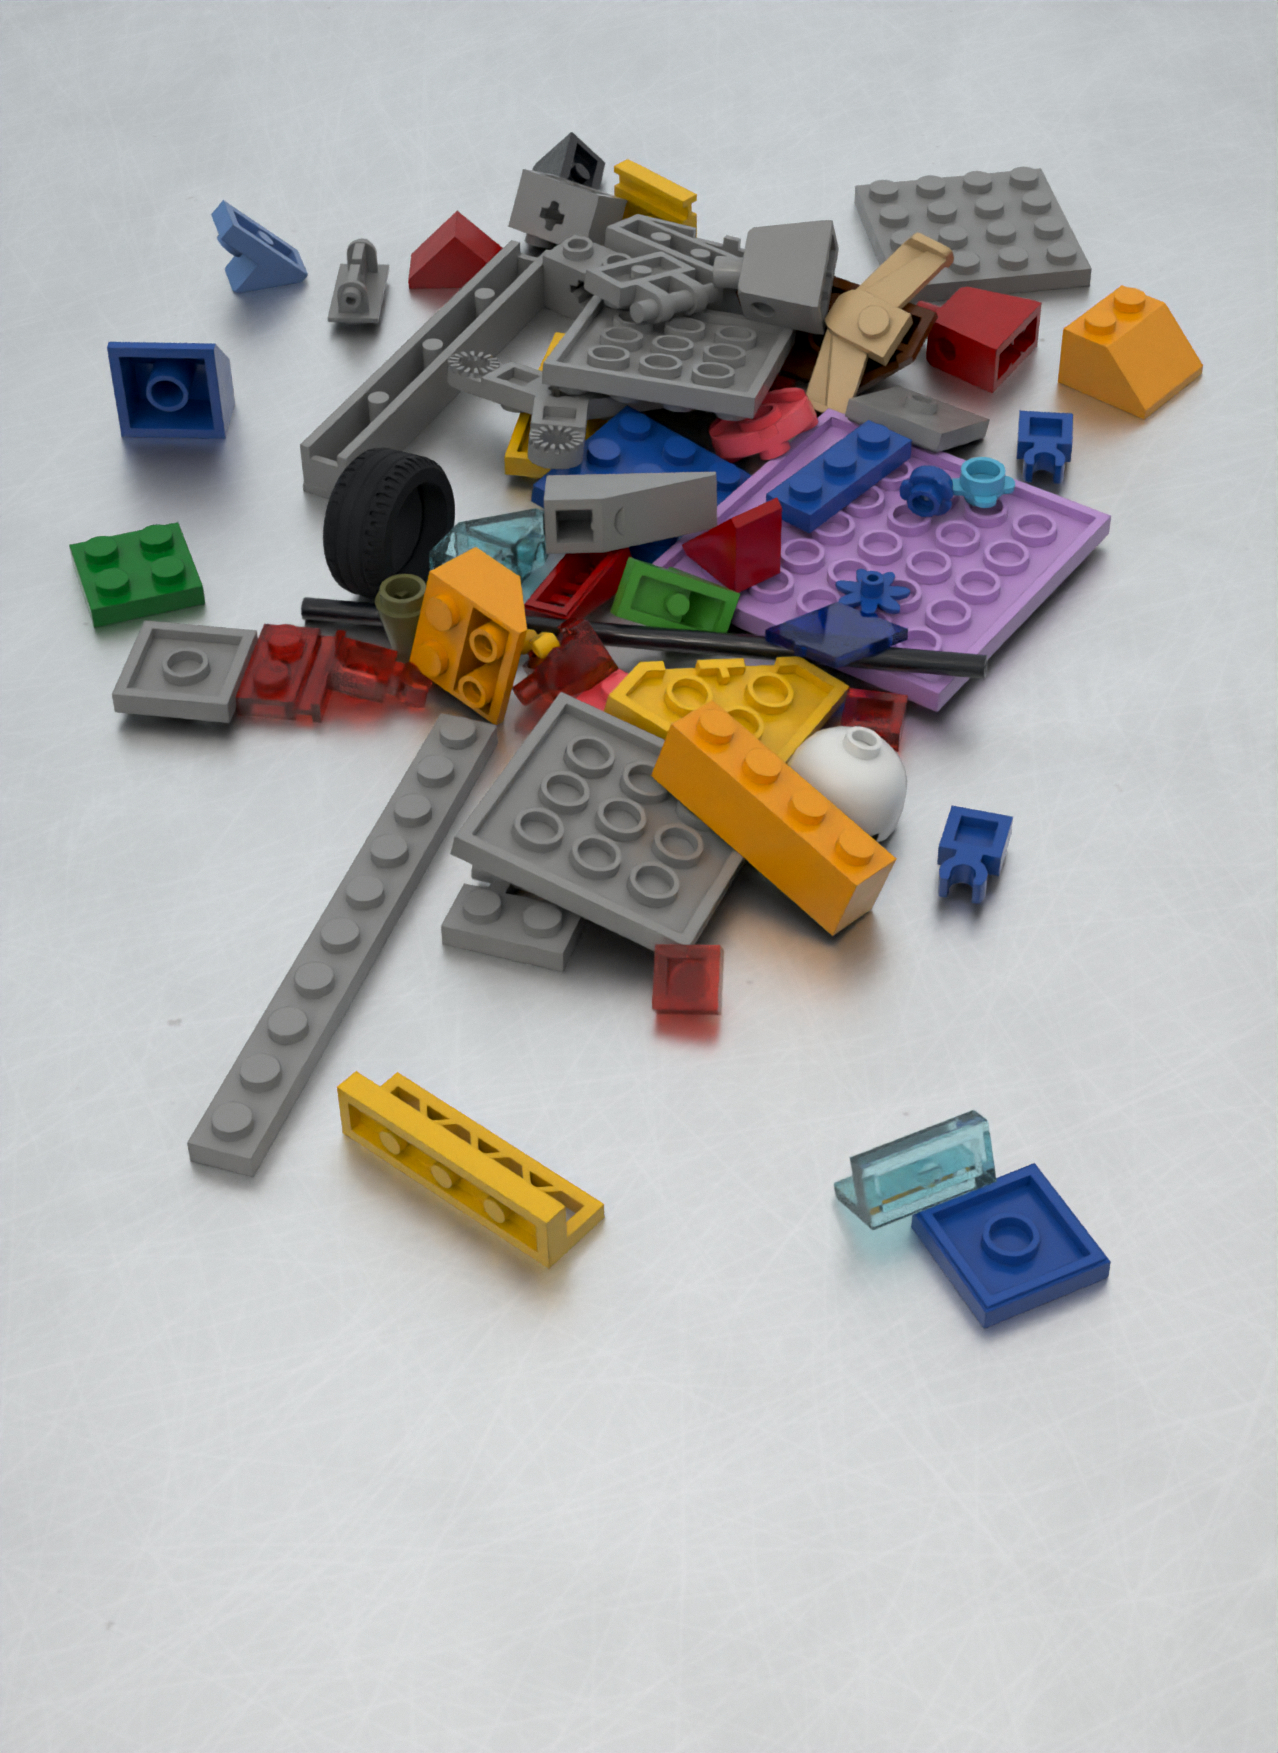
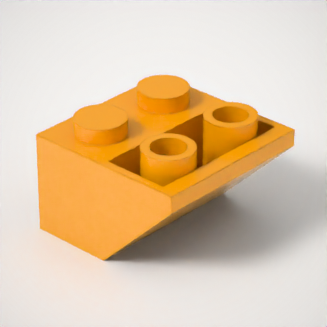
M477 547L429 571L409 660L410 666L495 725H499L504 721L527 632L520 576Z

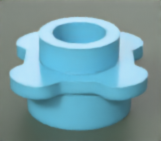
M975 457L965 461L961 466L960 478L952 479L954 495L964 496L967 503L980 508L993 507L1000 496L1012 493L1015 490V481L1013 478L1005 476L1006 470L1001 462L988 457Z

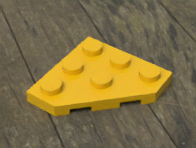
M800 656L777 657L774 665L746 666L743 658L697 660L695 668L665 669L663 661L639 662L608 695L604 712L665 740L672 723L713 700L788 765L796 749L806 739L819 731L841 706L850 686Z

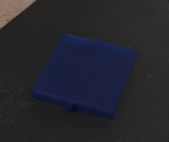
M839 602L765 629V641L793 651L797 657L805 656L835 669L908 640V628L881 619L876 613H865Z

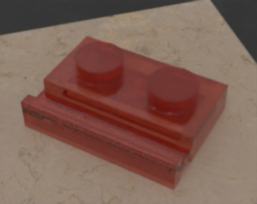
M264 624L235 697L238 715L296 720L298 714L312 715L313 722L321 723L348 649L346 631L337 630L335 636L321 635L320 628L297 627L291 624Z

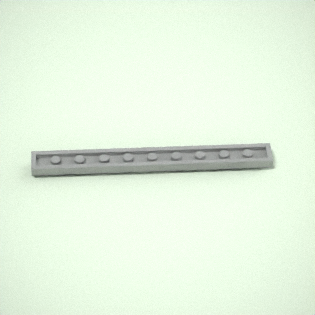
M440 714L188 1140L187 1146L190 1161L250 1177L255 1176L498 744L497 725L465 717Z

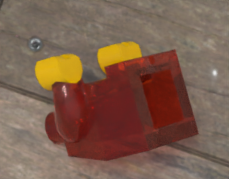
M568 618L557 626L561 632L558 636L548 632L537 634L535 630L527 629L521 655L527 654L529 657L522 665L528 676L512 687L514 694L525 707L540 696L543 699L554 701L560 692L573 696L590 690L619 669L588 620Z

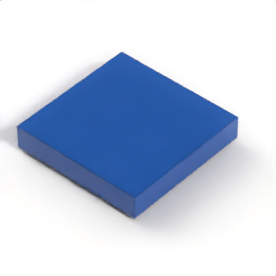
M1035 1163L912 1211L911 1228L984 1329L1109 1277L1111 1261Z

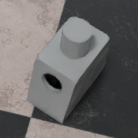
M833 220L753 227L747 233L743 257L716 256L713 265L714 287L738 289L743 314L749 320L824 335L826 327L824 318L829 310L839 251Z

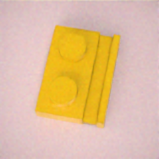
M629 159L614 166V173L619 175V183L614 185V196L627 200L622 220L636 214H641L695 227L697 237V214L692 212V203L697 201V194Z

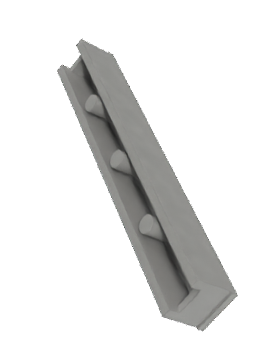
M511 240L300 444L304 479L303 491L329 499L341 473L364 451L381 447L403 451L461 392L447 383L448 358L456 353L460 355V352H466L469 356V351H475L474 356H478L479 352H484V356L491 354L495 358L545 307L542 255L550 250H545L536 258L522 254L520 252V242Z

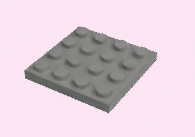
M1017 167L1011 171L996 173L972 171L964 176L942 178L927 175L920 177L918 180L899 182L877 180L871 184L855 186L854 203L880 265L916 232L949 247L953 252L954 261L949 268L944 267L909 303H918L921 300L925 302L948 300L959 288L967 286L1001 294L1090 286L1092 268L1041 168Z
M594 295L544 361L542 384L558 386L560 391L572 395H581L588 392L610 395L612 400L620 403H637L641 400L661 403L665 409L674 412H689L693 409L715 412L718 418L727 421H741L746 418L753 419L795 344L796 330L749 320L740 314L709 309L691 315H686L682 312L675 313L670 320L658 324H651L648 321L636 323L631 318L630 309L620 310L608 307L604 304L603 299Z
M563 692L558 694L457 832L450 853L682 965L746 861L745 858L651 776L664 744V739Z

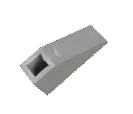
M716 472L547 475L544 493L546 554L604 553L712 529L717 526Z

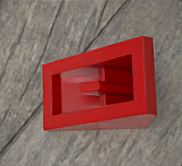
M457 210L411 254L408 278L409 289L462 288L503 248Z
M776 497L717 525L682 544V547L689 558L726 588L738 593L780 574L781 504Z

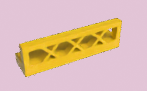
M355 1071L337 1086L343 1134L548 1269L605 1218L604 1204L398 1072L379 1086ZM566 1207L575 1213L567 1222Z

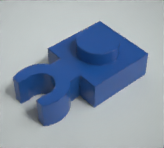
M1019 410L1016 459H1024L1022 472L1024 481L1032 482L1035 471L1046 470L1053 474V483L1060 484L1064 478L1065 462H1071L1073 414Z
M951 806L938 847L937 865H941L937 889L939 897L947 898L949 888L953 884L966 883L973 888L971 903L979 904L983 901L986 895L988 874L1000 875L1012 834L1013 816Z

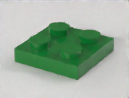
M179 522L166 525H150L142 530L113 536H97L85 542L69 545L72 563L94 628L205 604L203 585Z

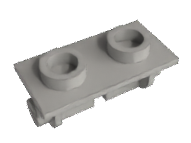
M360 238L354 240L347 248V264H340L329 309L328 322H344L348 325L358 326L366 323H378L389 274V265L378 264L376 248L367 239Z

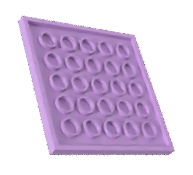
M828 408L818 417V424L815 427L800 433L789 442L791 446L789 451L769 460L717 506V525L765 503L768 492L861 425L849 421L845 414ZM912 444L911 458L810 534L782 520L780 574L739 592L740 597L730 624L757 636L987 655L988 660L1109 534L1111 515L1014 479L1015 490L1010 494L1000 496L993 507H976L967 503L964 496L953 495L951 499L952 507L946 514L941 516L934 515L932 517L918 516L907 507V500H903L900 496L902 481L905 479L909 480L912 471L924 465H931L944 470L951 479L960 478L961 466L966 460L943 451L934 453ZM708 530L684 535L652 563L666 569L674 567L725 587L689 558L682 547V544ZM858 569L877 571L881 574L893 572L895 580L892 586L906 587L910 589V595L905 599L897 601L900 605V612L898 614L886 613L877 606L874 616L870 619H865L861 613V606L852 609H843L838 606L839 599L845 596V594L838 591L835 584L840 580L857 582L856 571ZM830 666L936 712L970 679L969 677Z

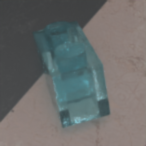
M535 508L458 522L429 552L430 571L477 547L520 576L522 584L536 568H541L549 555L546 554L544 511Z

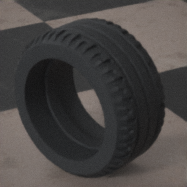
M381 447L364 451L344 469L330 495L323 526L325 559L332 577L340 587L353 594L375 599L380 591L381 583L393 575L412 574L420 577L427 584L429 571L444 564L454 531V495L451 484L442 467L424 456Z

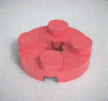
M796 387L783 388L766 394L753 419L746 418L741 421H727L717 418L710 425L709 434L716 455L729 463L737 462L746 456L757 453L761 460H771L789 451L791 446L788 440L815 427L818 424V418L811 401L803 389Z

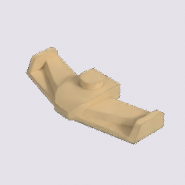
M916 232L857 289L844 292L838 296L824 318L827 330L805 393L813 405L817 418L828 408L843 414L846 413L849 399L856 397L868 358L884 366L887 365L913 324L911 314L902 310V308L944 267L949 268L951 266L954 256L949 247Z

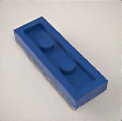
M867 420L766 494V502L777 497L782 507V520L810 534L911 458L912 440L889 430L884 425Z

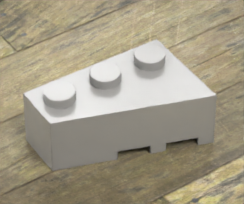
M641 214L633 215L607 226L604 247L618 253L627 254L631 258L663 251L695 268V280L702 285L713 283V265L716 256L743 257L745 250L740 248L741 238L726 235L723 244L697 238L695 227ZM718 288V301L707 305L706 308L744 315L736 295L738 289Z

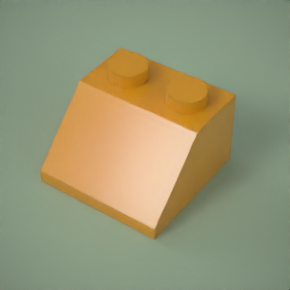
M1121 285L1063 329L1058 382L1144 420L1202 374V362L1166 303L1147 296L1143 291Z

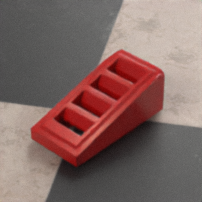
M629 547L604 553H566L525 602V616L582 620L617 593L629 557L632 558Z

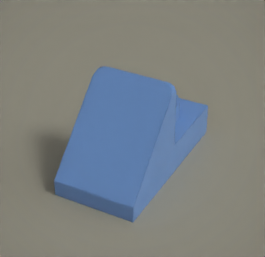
M223 200L211 214L219 234L217 236L218 242L226 251L234 256L225 267L226 275L234 292L244 293L301 283L308 276L297 249Z

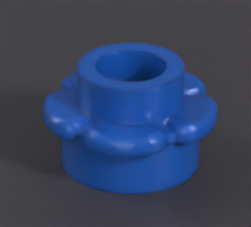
M931 465L917 467L912 471L909 480L905 479L901 483V498L907 500V507L918 516H941L946 514L952 507L951 499L954 495L953 481L944 470Z

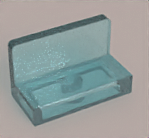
M971 1110L849 1157L852 1176L835 1182L834 1190L836 1199L870 1229L876 1230L995 1183L997 1180L988 1120L975 1110Z

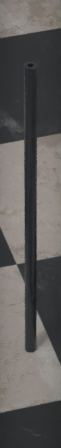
M305 597L302 601L301 616L303 620L383 627L375 603ZM526 616L527 629L535 630L537 634L541 632L553 633L559 642L772 661H776L777 657L800 656L811 664L980 679H985L987 672V655Z

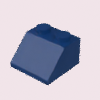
M108 342L107 352L121 437L226 439L235 406L230 359L215 343Z

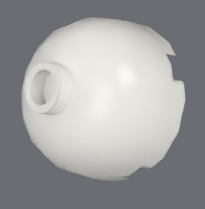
M860 726L830 727L815 732L796 749L788 765L870 836L879 834L876 841L880 842L886 840L896 829L906 798V771L897 752L876 732Z

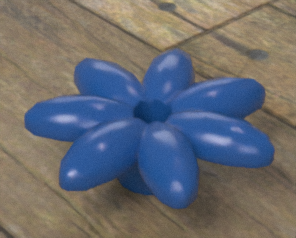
M858 569L856 571L857 582L840 580L835 584L837 590L845 594V596L839 599L838 606L843 609L861 606V613L865 619H870L874 616L877 606L886 613L898 614L900 612V605L897 601L905 599L910 595V589L892 586L895 580L893 572L881 574L877 571Z

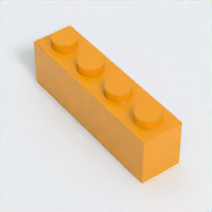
M713 700L671 724L651 774L659 784L832 936L873 908L897 858Z

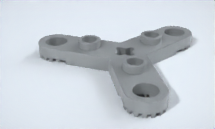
M469 351V356L466 352H460V355L456 353L448 358L447 383L451 387L499 403L506 411L514 413L525 412L532 415L528 440V459L535 465L543 468L569 469L581 464L587 420L599 418L609 421L627 405L638 412L664 408L661 403L643 400L637 403H620L612 400L610 395L595 392L581 395L567 394L560 391L558 386L542 384L543 371L512 361L503 364L498 361L497 357L493 358L491 354L484 356V352H479L478 356H474L475 351Z

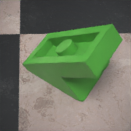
M629 557L610 612L616 617L651 627L727 633L740 594L677 568L669 567L666 569Z

